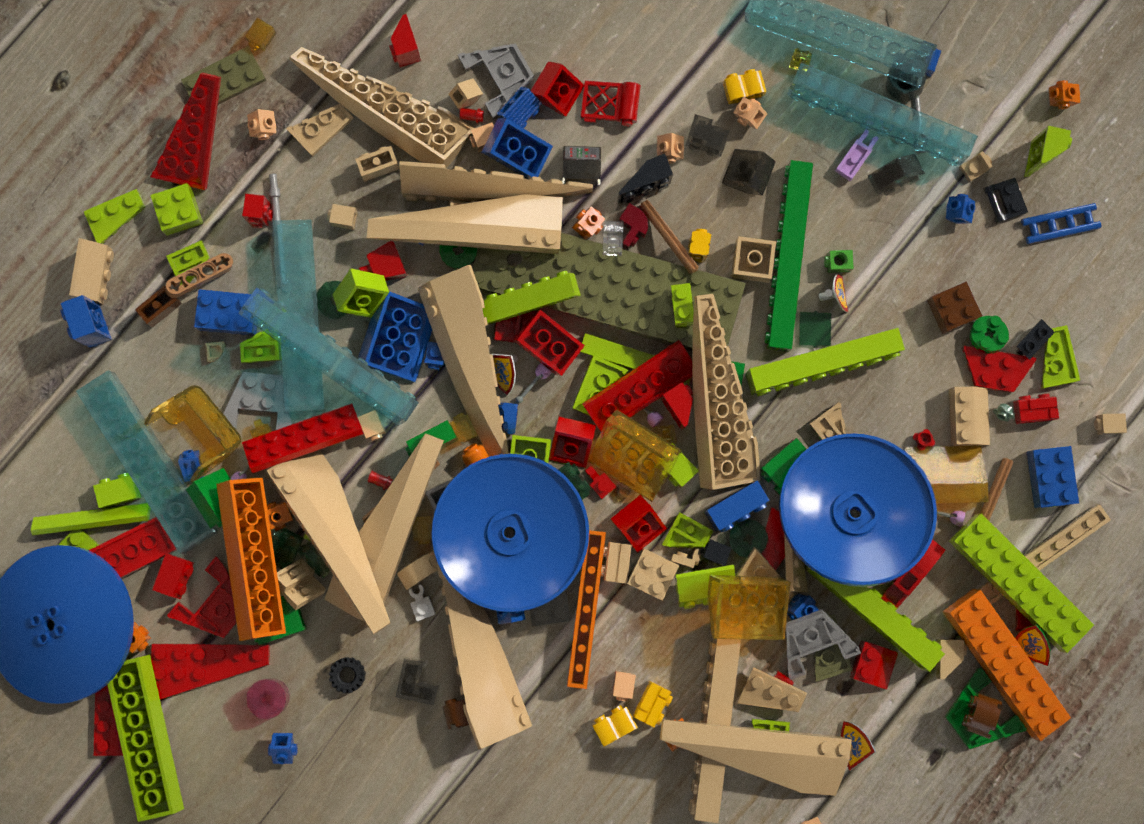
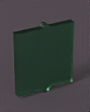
M818 311L800 312L799 345H808L814 348L817 346H831L832 313H818Z

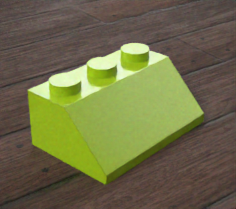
M1047 126L1030 144L1024 177H1029L1069 149L1072 143V137H1070L1071 130Z
M734 565L676 574L675 589L679 607L690 609L702 603L704 606L714 604V601H733L737 597Z

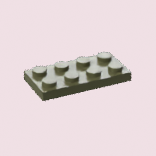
M249 46L181 79L187 93L191 96V91L200 73L220 76L221 84L218 105L266 81Z

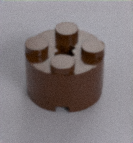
M977 693L976 696L971 695L968 702V707H970L969 713L964 715L962 721L965 730L990 739L992 735L988 733L996 728L1001 709L997 707L1002 705V702Z
M456 698L444 701L445 706L442 709L448 730H453L452 725H455L457 728L468 726L469 723L463 705L466 704L465 698L457 701Z

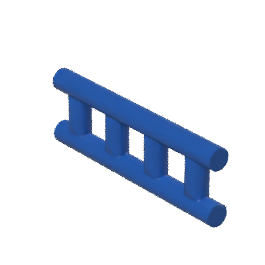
M1096 203L1021 219L1022 226L1029 225L1032 235L1026 237L1027 244L1100 229L1102 227L1101 222H1094L1091 211L1097 210ZM1083 213L1086 224L1076 226L1073 215ZM1065 217L1068 228L1057 230L1055 219ZM1047 221L1050 232L1039 234L1037 223Z

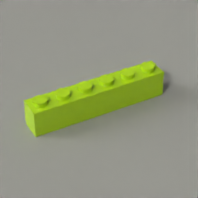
M562 271L556 274L557 277L551 279L550 276L538 279L539 283L536 284L528 282L522 284L521 288L517 290L509 288L504 290V294L497 295V293L487 295L486 300H484L485 308H482L483 316L487 318V324L490 325L581 296L575 274Z

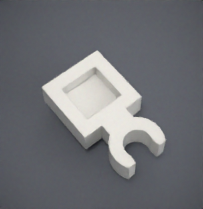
M418 585L420 589L418 594H415L412 588L409 589V594L415 598V601L410 604L417 621L435 615L430 597H423L424 587L422 585Z

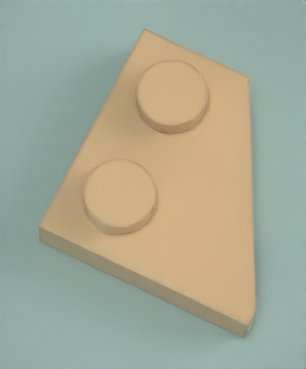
M840 402L809 424L820 440L846 434Z

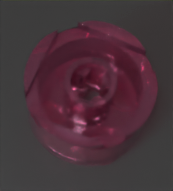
M265 678L257 681L247 692L248 708L259 719L274 718L287 708L290 699L289 689L284 682L275 678ZM271 695L272 699H270V702H266L265 698Z

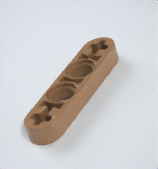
M227 253L219 254L171 278L165 286L166 294L171 298L180 297L227 273L233 265L232 257ZM221 260L227 261V266L225 264L220 265ZM205 267H209L212 269L213 273L211 275H205L202 272V269ZM187 276H194L197 281L190 284L185 278ZM171 285H173L174 287L179 286V287H178V290H177V291H175L174 289L170 290V289H171Z

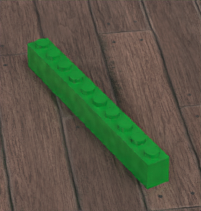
M791 160L788 166L785 165L784 177H787L786 184L782 186V195L785 196L779 213L782 214V221L778 222L777 232H780V238L776 240L775 250L778 251L777 258H774L773 269H776V273L771 279V288H774L773 295L769 297V306L772 307L771 314L768 313L766 325H769V332L765 333L764 338L767 349L787 352L792 350L813 163Z

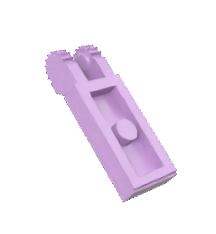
M866 129L861 137L855 141L835 170V172L849 181L853 179L879 139L877 136L873 137L869 146L862 143L869 133Z

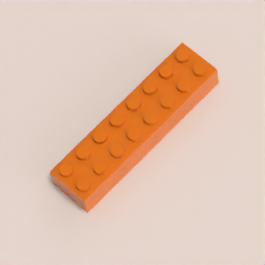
M263 478L228 480L216 484L239 641L285 634L286 630Z
M980 589L970 590L942 611L1014 714L1025 725L1026 731L1031 738L1042 741L1071 719Z

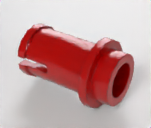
M462 108L460 109V120L476 121V123L483 122L484 111H481L480 108L478 110Z
M371 471L368 477V483L380 486L384 491L388 490L394 481L391 479V476L386 477L374 471Z

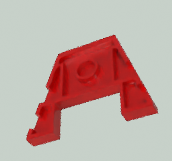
M215 556L205 571L220 582L195 614L181 602H178L167 616L225 638L237 622L230 574L220 558Z

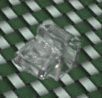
M604 221L603 255L622 256L623 221Z

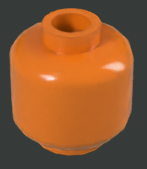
M474 443L463 450L462 460L466 467L481 459L489 457L483 445Z

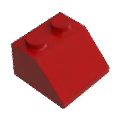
M404 14L391 36L392 45H389L394 63L398 62L400 68L421 61L407 14Z
M548 61L532 87L531 92L543 105L566 117L584 88V84L563 64Z
M683 382L663 394L660 398L681 430L688 425L693 401L691 388L687 384L684 385Z
M559 417L549 460L586 468L596 425Z
M641 495L611 518L614 525L637 553L667 529L652 506Z
M861 640L859 644L861 654L855 657L850 678L887 690L898 652Z

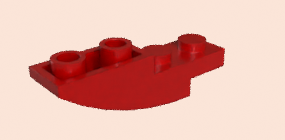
M932 539L928 550L920 561L907 573L897 578L881 598L886 602L889 601L898 609L946 550Z

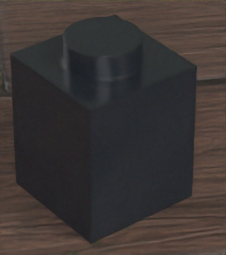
M709 539L705 548H701L700 552L703 553L702 558L725 566L732 548Z

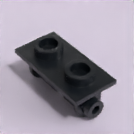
M1041 319L1016 346L1018 348L1016 352L1019 355L1024 354L1030 360L1055 332Z

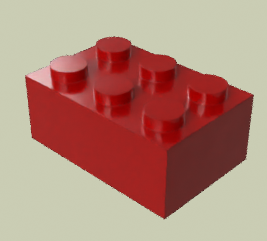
M535 310L513 339L515 343L557 376L564 374L585 346L542 310Z

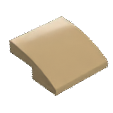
M303 559L277 572L279 590L295 610L321 596L326 590L313 576L315 571Z

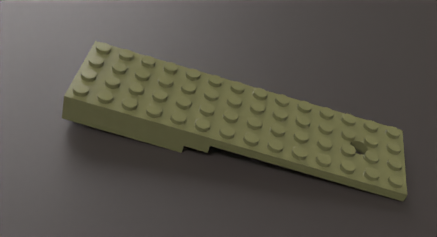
M561 233L559 254L478 248L472 267L479 289L497 293L498 295L504 294L503 291L506 289L515 288L517 290L521 288L522 284L528 282L536 284L539 283L538 279L550 276L551 279L557 277L556 274L559 272L568 271V273L575 274L581 296L545 308L610 325L616 329L630 332L633 335L669 345L679 340L684 348L693 351V326L675 328L671 285L690 283L693 310L695 296L714 294L720 315L719 322L721 328H724V338L728 346L746 284L700 270L690 274L684 266L565 233ZM512 253L520 254L522 256L521 263L511 266L508 263L509 255Z

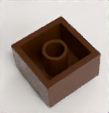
M967 281L936 294L927 300L942 334L982 317Z

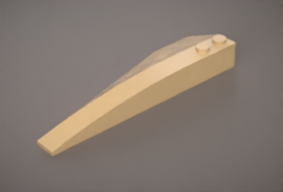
M523 194L368 219L367 239L559 254L563 197Z

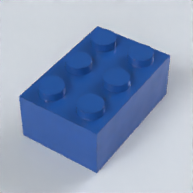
M498 118L482 153L519 175H523L526 179H531L533 176H539L553 146L509 119Z
M199 289L194 327L199 331L254 336L257 332L260 298L254 294Z
M84 295L61 303L62 309L60 312L63 319L67 320L69 326L67 332L71 339L73 338V340L90 348L112 340L100 304Z
M1065 446L1027 451L1034 508L1079 504L1072 447Z
M757 480L707 509L704 513L715 531L725 532L734 527L732 523L736 520L739 523L749 518L751 511L756 513L766 508V503L770 500Z

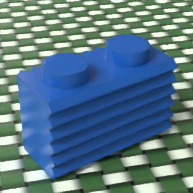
M520 87L502 109L497 112V115L525 128L527 125L526 121L539 112V107L542 103L530 89Z

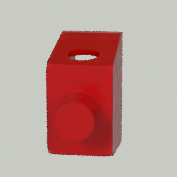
M389 241L367 254L369 264L359 268L360 271L384 275L385 281L408 277L394 241Z

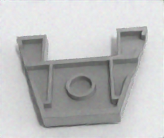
M516 43L493 47L489 50H477L472 53L458 54V58L466 71L484 63L498 87L501 95L485 103L493 119L498 116L497 112L502 109L520 87H526L534 78Z
M243 372L218 427L237 429L239 409L278 413L276 430L292 425L283 376Z
M822 609L785 623L787 667L790 680L806 674L800 657L838 644L844 659L861 654L859 647Z

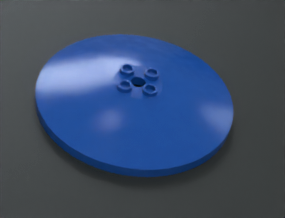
M866 434L835 435L810 446L790 467L784 479L779 498L782 528L786 539L796 555L819 575L831 581L849 586H876L901 577L911 570L924 556L932 542L936 529V500L931 484L922 468L909 454L895 444ZM850 510H858L860 516L858 518L852 517Z
M521 454L490 456L462 470L443 491L437 503L432 521L433 550L437 563L447 581L455 590L471 602L491 610L503 612L533 609L560 595L580 571L589 543L587 512L574 485L552 465L540 459ZM512 527L515 534L512 538L505 537V528Z
M67 545L43 547L17 560L0 579V672L16 690L29 698L45 703L62 704L92 696L104 688L116 676L129 653L133 637L134 618L129 593L114 568L103 558L89 550ZM50 620H53L55 624L53 630H50L48 627Z

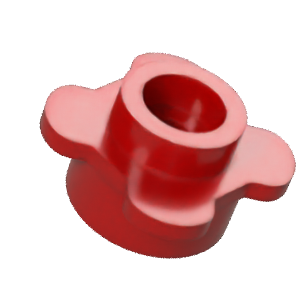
M928 429L913 435V440L916 441L917 448L920 451L925 450L928 446L933 447L935 445V440Z

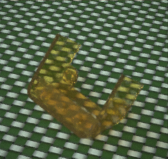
M195 385L188 387L151 409L144 422L148 426L161 417L170 425H178L184 421L206 448V451L201 454L199 459L201 465L190 479L192 483L215 469L238 448L242 440L237 430L205 391Z

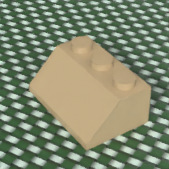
M79 238L70 296L76 298L84 295L94 302L103 305L108 295V290L106 289L107 281L111 277L109 267L114 259L112 248L108 245Z
M953 387L949 389L951 446H989L988 388Z

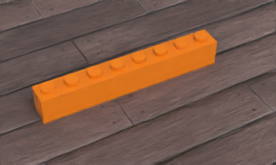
M589 530L587 553L581 568L567 687L587 689L606 532Z

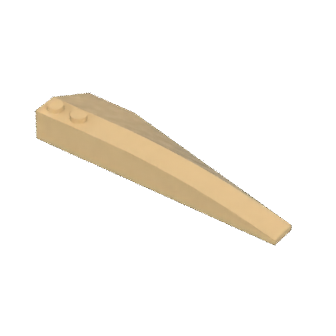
M303 47L290 56V60L337 102L376 132L422 163L443 164L447 168L470 139L469 137L472 136L471 130L475 129L445 108L438 106L435 109L430 106V102L424 99L419 101L412 98L410 93L398 92L396 87L368 75L366 77L358 74V71L352 68L347 70L340 67L341 64L338 62L326 61L324 56Z
M404 161L399 163L401 193L403 198H406L408 201L425 199L426 202H436V200L450 201V199L470 202L471 200L485 201L523 194L569 197L592 193L593 184L568 181L566 184H563L562 181L556 179L544 182L541 177L534 176L528 180L519 174L496 171L486 174V171L481 169L467 172L463 167L455 166L453 169H447L443 164Z
M467 265L418 287V291L451 380L489 456L509 454L506 434L502 432L503 415L500 416L498 407L501 404L500 397L496 395L495 389L498 385L493 355L489 353L491 342L490 337H487L486 334L487 318L483 316L482 308H485L484 300L472 267Z
M714 294L697 295L694 298L693 399L700 487L715 490L751 483L757 480L761 481L757 438L753 435V425L751 420L748 419L746 412L748 408L746 402H743L741 394L743 392L735 365L731 362L730 348L725 342L724 328H721L719 322L720 315Z
M428 434L423 436L358 532L384 605L444 440ZM333 575L324 600L355 618L364 621Z
M317 450L266 470L269 480L373 635L388 626L390 620L340 479L322 452Z
M437 563L439 578L443 580L442 595L446 596L447 606L445 611L446 615H449L451 623L448 627L453 654L458 660L456 667L457 675H460L462 682L460 692L461 695H464L466 703L463 705L464 713L478 750L515 735L531 727L532 724L505 653L487 613L482 606L471 602L455 590L447 581Z
M662 719L660 740L794 791L836 796L850 760L852 742L851 739L841 736Z

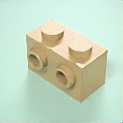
M391 146L379 148L372 153L362 154L359 158L355 159L364 182L400 169Z

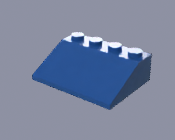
M389 291L370 319L356 363L416 382L432 332L424 305Z

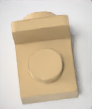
M983 151L959 166L968 182L973 181L993 167L991 158L987 154L985 155Z
M696 548L693 549L691 559L688 558V554L677 551V555H671L670 561L685 567L694 568V565L698 566L701 555L698 554L699 549Z

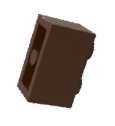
M163 286L135 310L145 323L153 328L178 308L182 302L178 297H169L165 292V286Z

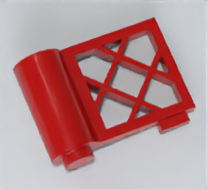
M585 80L581 118L584 119V122L596 123V120L619 121L621 125L627 127L633 126L637 122L641 85L635 82L613 83ZM589 86L597 87L600 90L593 98L588 93ZM610 88H618L617 95L612 99L605 93ZM603 94L608 102L600 108L595 100ZM593 102L598 110L593 114H586V107ZM612 104L615 108V116L606 115L603 110Z

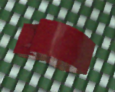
M629 203L619 218V223L630 229L622 242V247L627 250L630 246L634 247L639 240L637 235L645 238L648 230L646 215L639 208Z

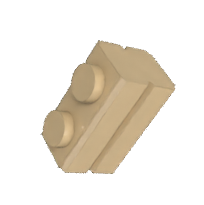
M608 542V546H604L603 557H606L605 565H602L601 577H604L603 581L627 584L632 545Z

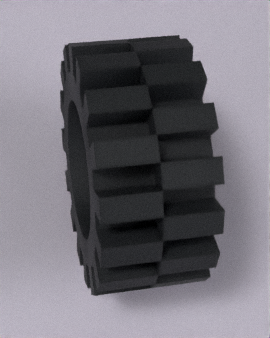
M341 658L330 668L329 681L338 692L352 693L359 689L365 681L366 672L364 671V666L356 658ZM348 667L354 671L355 677L352 682L346 683L341 680L340 672L343 668Z

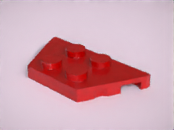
M962 347L968 362V369L972 374L974 387L1013 393L1036 362L1034 357L1029 360L1026 356L1005 352L988 354L975 347Z

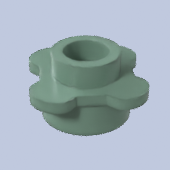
M1002 403L997 409L993 410L997 418L1002 421L1009 422L1010 418H1014V410L1007 404Z

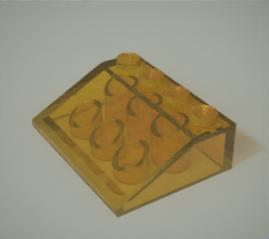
M616 410L606 420L588 462L653 502L676 464L682 450L619 410Z
M981 446L926 447L923 451L918 450L917 447H904V451L919 464L926 474L933 489L936 504L989 502L988 481Z
M709 575L708 604L712 638L784 640L791 582L780 577Z

